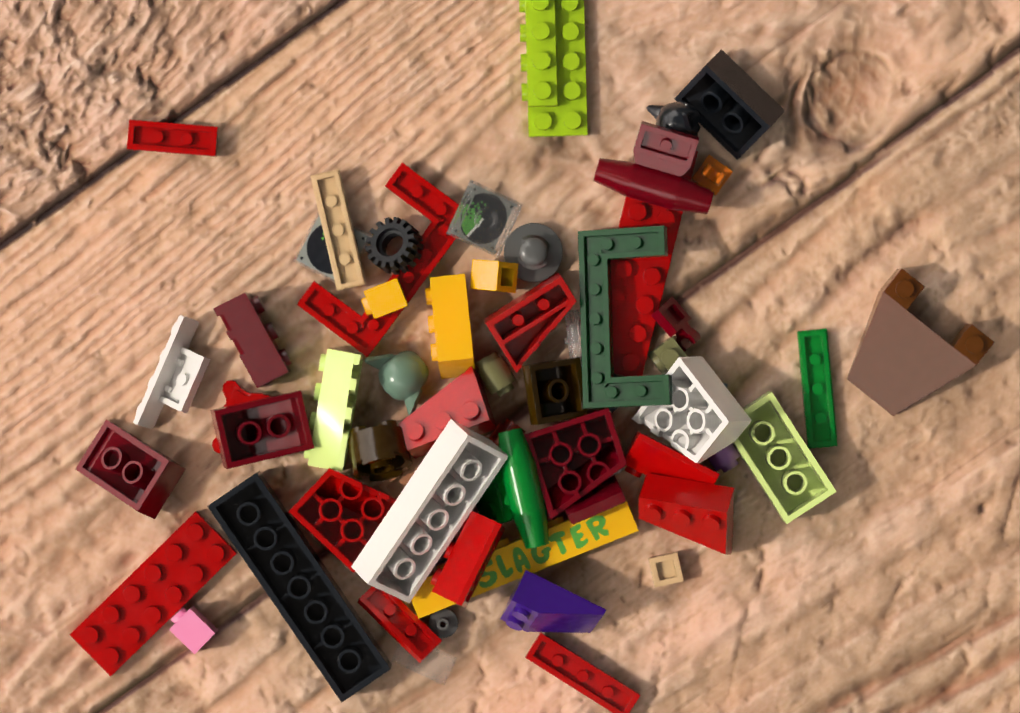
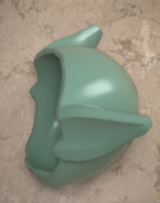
M403 351L396 355L385 354L366 357L364 359L365 363L379 370L378 378L383 389L393 399L404 400L408 415L413 413L421 397L422 387L429 376V369L424 361L414 351Z

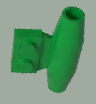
M522 428L498 433L499 448L509 457L478 501V512L480 515L500 524L510 522L513 519L526 549L549 544L547 507L541 491L536 462Z

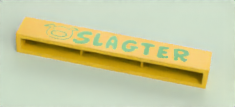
M627 500L623 504L574 525H571L569 518L564 520L563 516L549 520V544L526 549L521 536L510 542L508 537L501 539L472 597L520 579L526 570L535 573L639 531ZM446 562L437 565V568L443 570ZM435 572L428 575L411 600L418 619L456 604L432 592L434 585L430 583Z

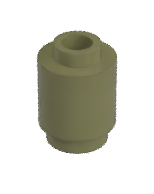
M496 351L475 363L479 369L477 373L491 395L497 393L500 397L514 389L512 382L516 378L503 357H499Z

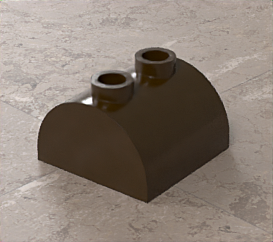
M580 357L522 366L531 425L573 419L588 414L587 409L583 408Z

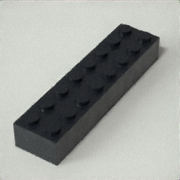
M260 471L207 506L341 703L391 669L392 663Z

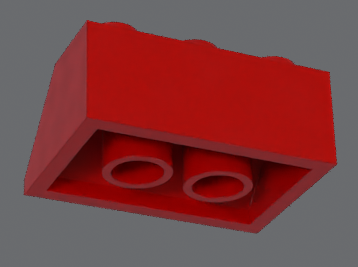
M638 430L624 455L627 463L624 471L638 478L642 474L651 473L714 484L720 475L711 468L701 463H695L682 453Z
M472 511L459 529L461 533L456 543L451 541L446 549L444 558L448 560L443 570L440 568L436 570L430 583L434 585L432 592L466 608L506 528L502 524Z

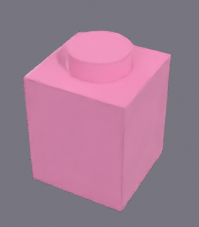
M194 606L188 611L183 607L171 619L175 624L169 629L194 654L218 631Z

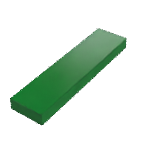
M827 329L797 331L807 447L811 449L838 446Z

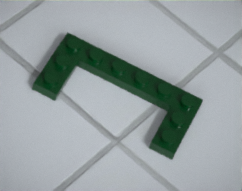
M662 225L578 231L583 408L673 405L672 375L614 377L611 260L668 256L667 227Z

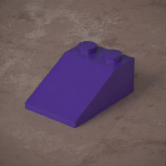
M526 570L514 588L500 619L505 621L507 626L518 631L591 633L604 616L606 609Z

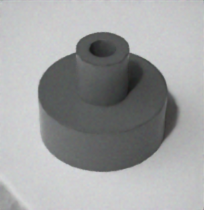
M445 608L431 614L429 628L438 637H450L457 630L458 617L453 610Z

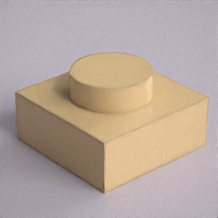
M678 552L648 558L655 588L684 581Z

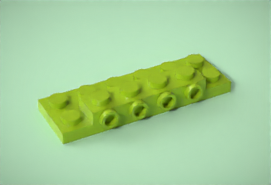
M519 0V12H525L526 24H520V42H526V54H521V72L527 71V83H521L522 101H528L529 137L587 136L584 0Z

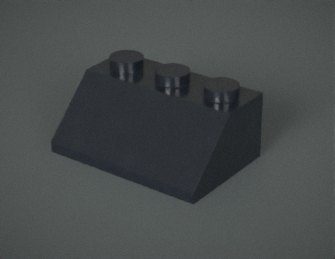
M722 49L674 98L677 102L685 101L694 106L700 114L699 124L737 160L785 112Z

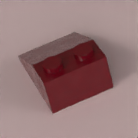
M301 390L210 410L223 467L226 469L314 448Z
M106 419L75 470L136 511L155 519L186 469Z

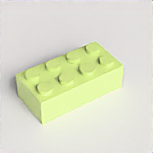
M766 392L743 407V410L752 421L738 439L733 442V445L783 522L786 524L790 523L837 492L772 392Z

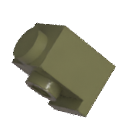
M669 337L648 353L649 358L662 375H666L679 357H687L673 337Z

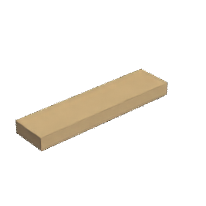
M340 169L311 175L336 289L341 291L366 285Z

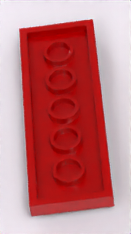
M195 511L70 636L111 677L238 552L198 511Z

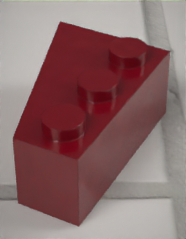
M245 292L213 308L217 317L220 316L228 330L226 333L230 340H233L240 354L239 356L257 388L291 372L289 365L292 364L291 358L285 348L279 349L275 339L279 338L278 333L272 322L266 323L261 313L265 312V308L258 295L253 297L251 293Z

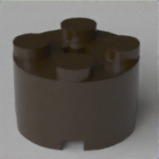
M385 420L379 426L369 428L358 426L350 430L351 436L348 439V448L353 475L356 479L362 480V476H369L370 481H384L402 475L404 467L407 466L408 470L412 467L411 456L406 448L402 427L397 426L396 420Z

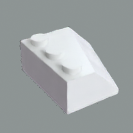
M702 356L679 357L666 373V375H672L673 405L641 406L632 418L638 424H644L650 428V432L657 437H663L669 441L673 448L695 463L703 462L735 442L752 421Z

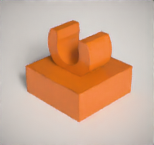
M708 155L692 177V180L713 190L714 196H716L733 171L711 155Z

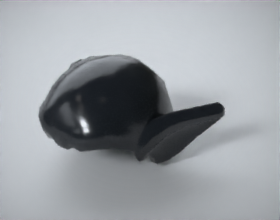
M679 101L666 104L665 106L649 105L646 107L656 119V125L698 137V132L701 128L698 124L700 114L691 104Z

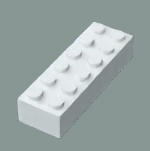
M450 419L351 567L368 585L410 603L509 456L490 439Z

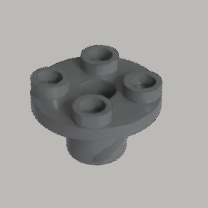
M528 223L516 228L507 238L504 247L505 262L517 263V277L528 282H539L552 276L559 268L563 257L562 244L557 234L549 227L538 223Z

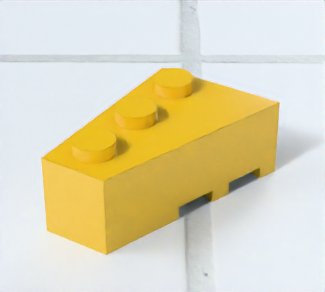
M465 274L430 277V287L425 288L427 306L432 305L433 315L428 316L429 333H435L436 343L430 344L432 362L438 361L441 379L457 378L471 366L476 370Z

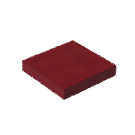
M614 475L573 503L565 511L571 525H574L623 504L626 499Z

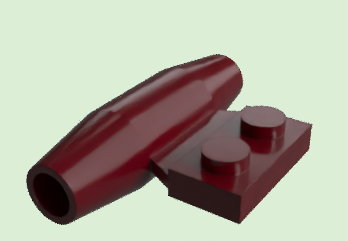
M645 121L641 122L633 149L635 162L600 158L593 179L594 182L625 197L677 211L708 214L714 195L713 190L683 177L691 168L699 137Z

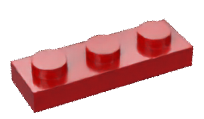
M129 120L127 149L217 157L219 127Z
M372 586L358 599L357 603L420 664L441 644L442 640L424 622L418 619L399 598Z

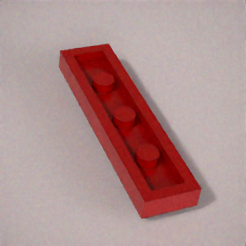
M542 632L539 633L525 655L526 659L612 713H630L641 696L635 690Z

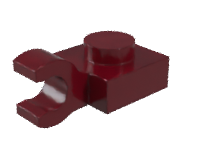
M673 296L651 315L670 338L676 334V342L684 352L701 339L699 332L687 323L692 318Z

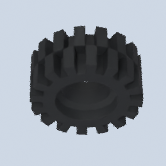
M390 217L384 218L385 224L379 221L376 223L379 228L377 230L371 228L369 231L373 234V237L366 238V242L370 244V246H365L366 252L369 253L367 256L369 260L386 273L391 274L392 272L395 275H400V270L406 273L409 271L407 266L410 265L414 268L417 264L413 260L415 258L420 260L422 256L418 253V250H423L424 247L420 243L423 241L422 236L418 234L419 231L399 217H394L393 220ZM401 236L403 244L400 250L392 256L387 255L386 248L388 243L393 238Z

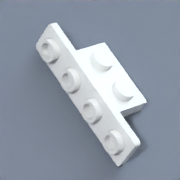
M180 315L177 322L173 325L171 336L165 349L161 352L160 361L155 373L148 382V389L142 403L139 404L136 410L134 424L153 429L164 404L180 412H188L210 362L209 358L188 349L199 325L198 321Z

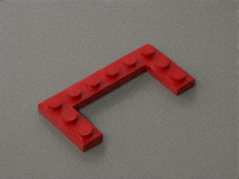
M401 163L385 187L432 221L421 235L423 241L420 243L424 247L423 250H418V253L422 256L420 260L417 258L413 260L417 265L414 268L408 265V272L404 273L400 270V275L392 274L388 280L391 281L398 278L407 303H409L458 236L449 233L461 206L404 163ZM313 281L296 304L366 357H369L404 310L403 308L377 319H374L373 314L367 316L366 312L361 316L315 281Z

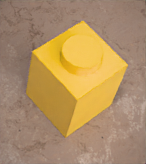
M473 259L470 289L516 293L518 264Z
M398 278L365 290L364 294L366 297L361 299L367 316L373 314L374 319L409 306Z

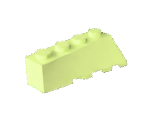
M330 348L327 349V354L321 353L318 371H323L322 383H316L314 400H318L317 412H311L309 421L310 429L314 430L312 436L314 448L304 451V458L309 459L308 466L325 469L331 468L337 471L345 470L348 439L352 429L364 358L363 354Z

